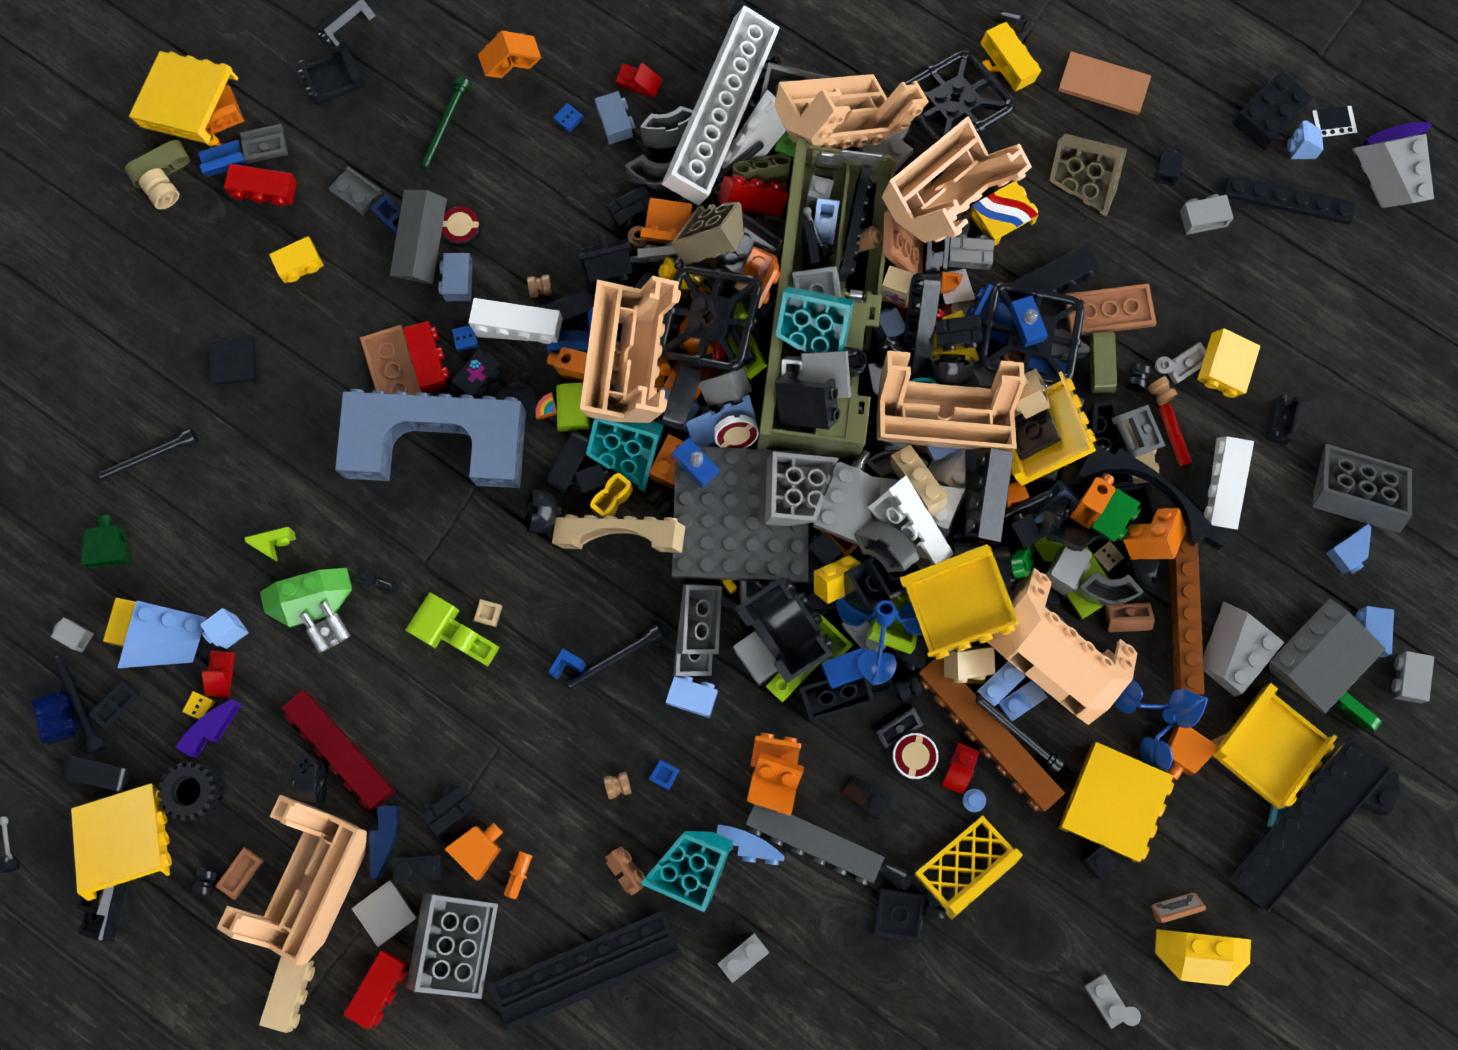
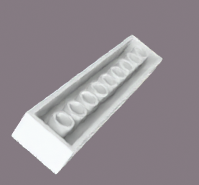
M745 5L733 18L662 182V185L698 206L709 196L780 28Z

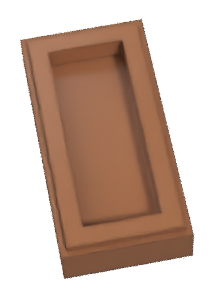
M243 847L215 887L233 900H236L264 860L246 847Z

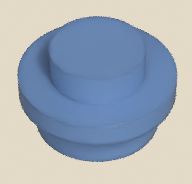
M970 789L964 794L963 805L968 811L978 812L985 807L986 797L982 791Z

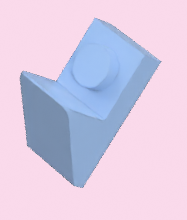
M818 198L815 209L814 224L821 242L831 245L834 243L839 200Z
M1031 680L1000 701L998 706L1006 717L1014 721L1048 696L1039 685Z

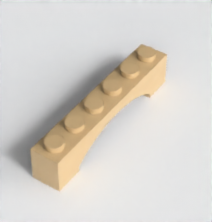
M567 514L565 518L556 517L552 544L563 549H582L585 543L595 538L609 534L626 533L649 539L652 542V547L660 552L682 553L685 526L679 523L678 519L672 517H665L664 520L644 517V520H637L636 517L624 516V519L604 516V519H598V517L593 515H585L584 518H578V516Z

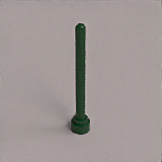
M456 76L453 82L454 93L421 163L423 169L429 168L461 96L470 89L471 82L464 77Z

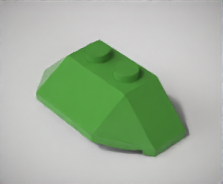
M338 568L317 570L281 580L262 590L260 594L265 614L291 628L304 624L300 617L304 612L308 613L312 621L326 618L320 607V604L327 601L335 614L353 589L348 569Z

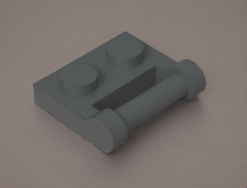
M1148 405L1112 418V422L1114 425H1117L1128 453L1136 458L1165 446ZM1126 420L1131 425L1140 446L1139 449H1136L1125 423Z

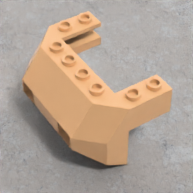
M874 74L779 82L774 107L793 142L797 141V137L805 138L808 141L807 144L833 149H847L849 147H863L865 145L876 146L898 132L907 129L911 125L910 122L922 113L923 108L929 101L917 81H913L911 85L901 82L887 99Z
M968 116L889 181L882 199L895 222L924 243L933 240L936 243L947 236L953 238L962 233V228L968 223V220L963 219L953 222L957 219L956 215L969 209V204L979 200L982 197L981 193L987 188L995 185L1001 187L1011 180L1017 182L1026 176L1025 172L1032 166L1020 144L988 154ZM943 172V174L940 177H938L934 182L931 181L939 173Z
M652 276L641 289L597 280L580 410L587 417L612 422L650 423L662 412H665L667 406V399L664 398L665 391L660 390L657 393V387H654L660 371L657 361L662 353L660 337L663 336L665 331V324L662 323L663 315L679 302L681 291L678 290V281ZM618 323L622 324L620 342H616ZM610 384H614V391L609 390Z
M887 351L879 382L876 415L877 440L894 444L963 450L990 447L1004 451L1017 449L1014 411L1025 386L1024 363L1001 361L991 389L909 381L911 367L907 366L910 353Z
M1034 568L1028 577H1024L1016 584L1011 600L1019 625L1014 627L1016 631L1006 635H1002L1001 632L992 635L993 639L987 643L1076 717L1089 725L1112 706L1132 681L1137 652L1131 645L1126 644L1120 639L1117 641L1115 654L1108 649L1101 654L1092 643L1084 640L1074 628L1067 626L1060 620L1057 614L1050 612L1045 607L1052 582L1044 573H1040Z
M280 795L270 817L280 820L281 823L301 830L303 833L264 916L227 906L217 929L233 939L269 948L295 965H305L328 937L365 856L367 831L318 808Z

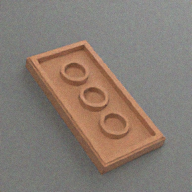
M1071 51L1058 91L1139 115L1151 75Z
M890 211L884 212L883 254L899 269L914 274L923 273L924 243L895 222Z
M1149 284L1065 294L1076 297L1079 300L1082 299L1085 303L1081 335H1090L1091 332H1114L1155 327L1157 324ZM1064 303L1065 309H1067V308H1069L1070 306H1072V305H1069V304H1065V303ZM1076 311L1066 317L1070 334L1073 331Z
M402 325L360 337L375 390L385 391L386 394L402 391L408 393V395H416V393L422 392Z

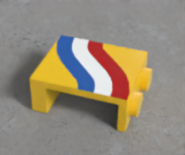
M1012 182L972 204L969 214L982 234L989 239H994L995 246L999 244L1002 236L1027 222L1031 225L1035 224L1038 210L1028 200L1025 189L1019 186L1017 182Z

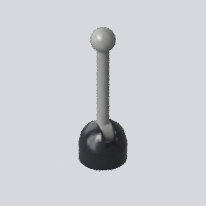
M805 207L803 214L807 216L808 221L812 220L814 224L811 208ZM814 224L819 257L823 259L832 255L833 252L830 245L821 242Z
M5 816L0 818L5 847V856L0 860V873H9L20 869L18 858L10 854L7 831L9 820Z

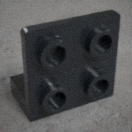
M1062 497L1046 510L1039 535L1046 537L1050 542L1063 544L1072 551L1081 552L1097 538L1098 532L1068 521L1072 512L1070 508L1072 500Z

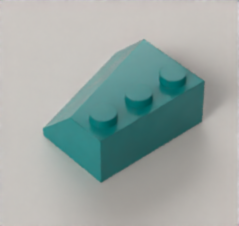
M787 287L782 295L775 336L806 353L844 351L855 300Z
M594 418L586 455L607 469L611 468L620 473L645 492L650 477L649 471L655 461L664 425L655 421L650 423L612 422Z
M684 831L640 884L705 912L712 900L733 841L714 832Z

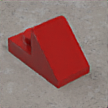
M623 63L616 79L617 86L652 98L656 97L662 82V78L644 63L640 64L639 69Z
M210 651L208 671H202L205 696L229 698L235 653Z
M958 743L941 786L963 795L974 773L973 769L980 751Z

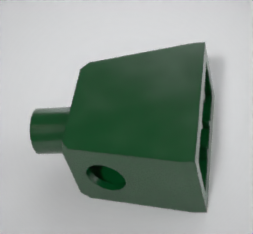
M110 515L98 516V528L85 530L81 565L92 569L132 564L124 529L112 526Z

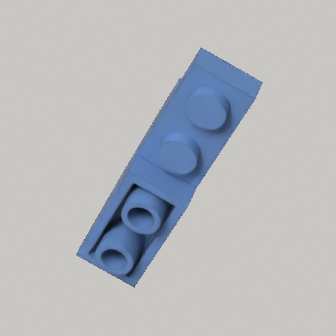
M718 825L717 834L733 841L730 850H734V846L739 847L738 856H742V861L756 863V858L765 859V864L779 865V861H784V856L763 839L737 828Z

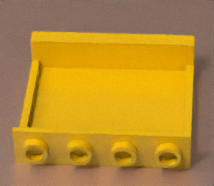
M159 51L129 117L142 128L208 144L212 136L205 131V128L228 79L238 81V77L233 73L232 68L224 63L219 65L203 59V61L197 60L189 55L184 57L175 52L166 53Z
M1059 372L1061 381L1047 387L1050 403L1049 409L1062 440L1024 460L1019 459L1016 449L1008 451L1013 453L1011 470L1021 486L1096 451L1093 444L1096 441L1095 435L1091 428L1087 429L1086 426L1089 424V420L1085 412H1081L1079 409L1082 403L1078 395H1074L1072 392L1075 390V386L1071 378L1066 379L1062 372ZM1015 409L1014 416L1016 417L1022 412L1018 413Z
M987 544L900 578L902 586L907 589L929 650V653H927L928 657H936V660L949 656V651L957 649L960 652L971 648L970 643L978 640L980 644L993 639L992 635L1000 632L1002 635L1016 631L1014 627L1019 625L993 552Z
M1270 683L1261 688L1219 744V749L1212 756L1279 810L1286 806L1289 808L1295 803L1298 798L1296 796L1297 792L1303 790L1308 785L1310 774L1312 772L1315 773L1321 767L1322 762L1320 760L1334 749L1335 745H1333V742L1337 736L1333 735L1328 738L1276 696L1275 692L1278 688Z
M1094 742L1089 748L1058 828L1066 832H1072L1096 844L1103 845L1105 848L1132 859L1133 862H1141V859L1144 860L1148 854L1149 847L1147 844L1149 839L1153 838L1158 826L1155 825L1158 816L1161 817L1166 807V804H1164L1166 795L1169 796L1173 790L1174 783L1172 779L1174 776L1098 742Z
M152 783L71 808L77 893L87 901L97 898L96 891L161 871L166 876L170 875L169 866H171L172 860L167 851V845L169 844V836L165 831L167 816L163 811V807L159 804L162 798L157 797V792H161V790H158Z

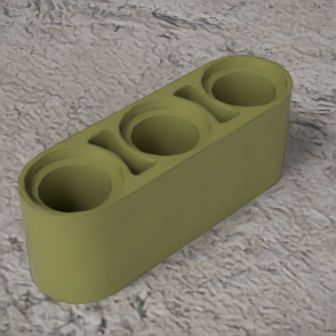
M172 140L129 162L125 166V170L134 187L140 189L139 180L149 170L159 168L167 176L186 166L190 162V158L179 140Z
M780 153L739 161L733 164L732 177L733 175H739L746 180L757 178L764 181V183H770L771 181L783 183L789 180L791 158Z
M1091 332L1089 343L1091 392L1115 393L1117 387L1115 333Z

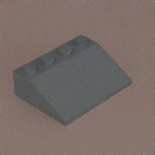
M1325 444L1313 491V508L1400 533L1412 517V469Z
M1329 599L1270 660L1269 672L1326 714L1386 648L1349 611L1332 599Z
M423 893L406 988L414 992L482 999L498 904Z

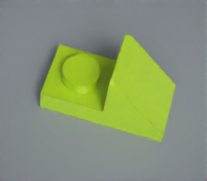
M289 527L245 537L246 543L276 562L277 555L274 545L286 546L290 544L289 541L296 540L294 531Z

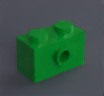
M1116 488L1104 511L1090 528L1112 542H1116L1117 539L1122 540L1128 531L1125 526L1129 520L1134 521L1140 512V509H1138L1140 502Z

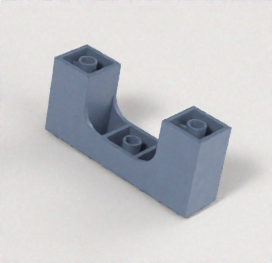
M351 389L350 392H343L335 470L346 479L390 481L392 450L400 436L411 431L459 433L471 437L472 440L469 477L476 486L520 488L526 410L521 401L514 397L496 400L492 396H483L482 399H474L471 395H461L460 398H455L449 394H438V397L422 392L416 393V395H408V393L402 391L386 394L385 391L381 390L364 393L360 389Z

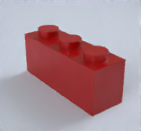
M229 164L224 188L232 198L237 200L247 198L257 203L266 201L277 206H284V204L292 206L297 181L292 173Z
M733 175V177L724 176L717 201L721 205L723 203L739 202L744 212L781 217L789 193L783 188L781 183L775 181L764 183V181L757 178L746 180L742 176Z
M429 321L403 328L422 392L429 393L449 387L447 379H450V374L447 366L443 367L441 361L445 357L441 346L437 347L436 340L439 339L436 327H431Z
M387 950L380 951L346 1009L344 1016L367 1030L373 1028V1026L377 1027L384 1016L382 1011L385 1005H390L397 994L394 990L398 983L402 984L409 973L406 969L409 964Z

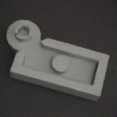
M1199 342L1172 360L1168 357L1158 358L1155 362V369L1160 374L1168 373L1172 382L1177 384L1201 368L1206 350L1202 343Z
M1105 974L1100 975L1084 986L1109 1028L1112 1029L1122 1022L1129 1026H1135L1140 1022L1141 1014L1139 1010L1133 1006L1125 1007Z

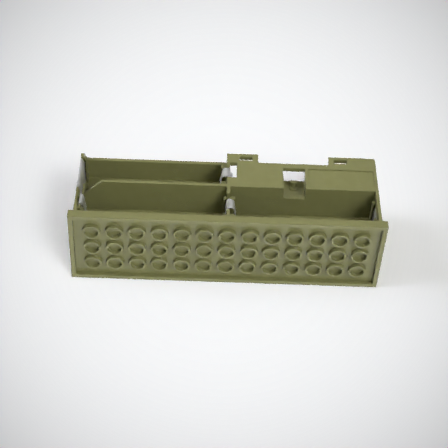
M797 137L779 272L781 273L777 281L768 366L756 449L808 451L809 455L816 456L817 454L824 457L839 458L838 462L854 464L860 457L866 443L871 398L857 394L859 376L850 377L851 397L837 398L840 418L829 430L803 426L802 433L786 431L782 429L783 424L780 423L775 382L781 377L782 359L792 354V345L775 335L783 291L787 287L794 288L792 272L802 271L804 253L801 235L804 221H808L807 216L803 214V209L809 207L805 205L813 175L834 180L830 199L840 201L833 245L828 244L833 254L823 258L822 268L837 266L839 269L856 180L862 167L871 169L869 179H872L871 187H873L872 191L875 193L872 226L881 232L882 241L878 248L870 249L868 253L864 296L863 291L852 289L849 295L847 288H845L846 281L839 282L841 298L855 300L844 351L854 348L866 352L870 351L872 327H879L885 255L883 254L884 212H888L889 209L882 196L889 181L894 177L896 159L886 154L880 155L818 147L817 145L807 144L808 141L805 138ZM864 333L866 334L865 344H863ZM859 402L864 403V411L859 406Z

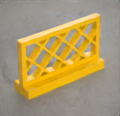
M981 816L920 868L915 875L946 909L945 913L952 920L1013 867L1023 855L1017 848L1014 850L988 820ZM980 824L988 830V838L975 837L976 828ZM962 840L972 841L971 853L960 852L959 842ZM975 842L988 843V854L975 853ZM992 843L1000 844L1006 852L1001 856L991 855ZM944 855H954L955 867L942 866V857ZM959 856L971 857V869L958 868ZM975 858L988 859V868L985 870L975 869ZM928 869L938 870V882L929 881L923 873ZM942 870L955 872L954 883L941 882ZM958 872L971 873V882L968 885L958 884ZM941 887L954 888V897L947 902L941 895Z

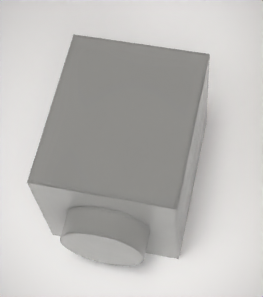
M813 175L805 206L816 208L818 198L830 199L834 180Z
M63 617L54 626L51 637L69 648L82 653L94 633Z

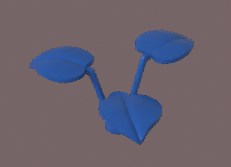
M845 596L836 600L837 612L841 620L850 626H861L865 619L871 620L876 615V621L881 625L878 652L874 650L863 652L858 658L857 667L860 674L870 684L878 685L885 683L893 676L897 665L893 654L882 653L886 627L894 622V618H896L898 623H904V629L908 633L923 635L912 603L901 606L898 611L895 610V605L892 602L881 601L877 607L866 613L847 602Z
M1132 679L1114 704L1124 713L1134 712L1136 706L1139 708L1164 710L1163 718L1169 725L1159 732L1155 739L1145 737L1142 740L1140 756L1143 763L1166 772L1171 767L1173 754L1166 742L1159 741L1160 738L1171 728L1175 727L1176 723L1182 728L1193 727L1202 717L1208 698L1186 689H1178L1171 694L1170 706L1168 704H1142L1139 701L1143 697V691L1139 684Z

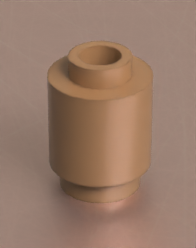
M635 226L628 233L631 250L635 253H638V249L651 245V242L643 241L640 236L641 229L645 228L643 226Z
M874 226L863 228L861 238L856 243L860 245L858 253L879 247L882 235Z

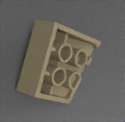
M1064 134L1058 140L1049 181L1069 194H1074L1082 199L1083 203L1093 206L1106 217L1117 191L1127 149Z
M739 202L723 203L717 208L715 204L709 205L708 209H705L703 206L697 207L671 243L685 265L693 262L696 264L703 259L715 258L722 253H732L738 249V244L744 237L742 207Z

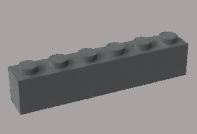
M755 804L746 822L749 832L760 837L764 833L770 836V842L782 846L783 843L792 846L790 851L801 856L804 855V852L812 855V861L823 866L827 862L834 866V871L842 875H846L849 872L855 875V881L867 885L868 882L874 883L885 858L792 814L778 813Z

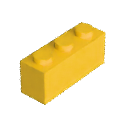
M1004 22L986 31L980 44L1013 90L1017 91L1034 83L1041 69L1008 23Z

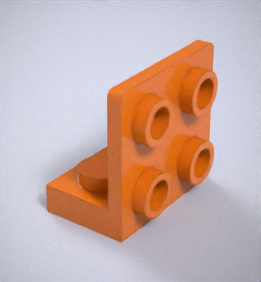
M229 85L224 87L205 128L207 133L212 132L215 134L245 122Z
M650 198L645 228L641 229L640 235L643 241L660 244L672 242L691 217L692 204Z
M753 246L740 273L761 279L763 285L758 305L760 309L763 303L766 304L771 294L769 289L772 283H777L781 272L778 271L780 265H778L777 256ZM736 282L734 286L735 288L742 290L743 288L748 286V284Z
M761 733L760 736H755L751 767L756 766L760 753L797 764L801 743H797L796 738L784 737L783 740L774 739L773 734Z
M760 753L752 774L747 801L778 813L791 815L796 789L802 777L804 766Z

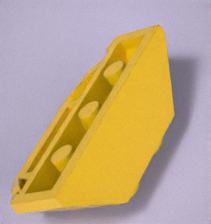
M1156 929L1155 954L1180 981L1228 986L1250 964V939Z

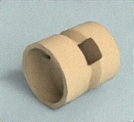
M162 169L149 170L139 180L140 187L149 196V199L157 209H166L172 206L179 198V192L170 183L169 178Z

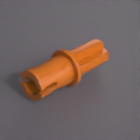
M519 851L513 870L509 871L511 875L504 891L506 897L517 898L524 878L527 879L525 875L533 857L532 855Z

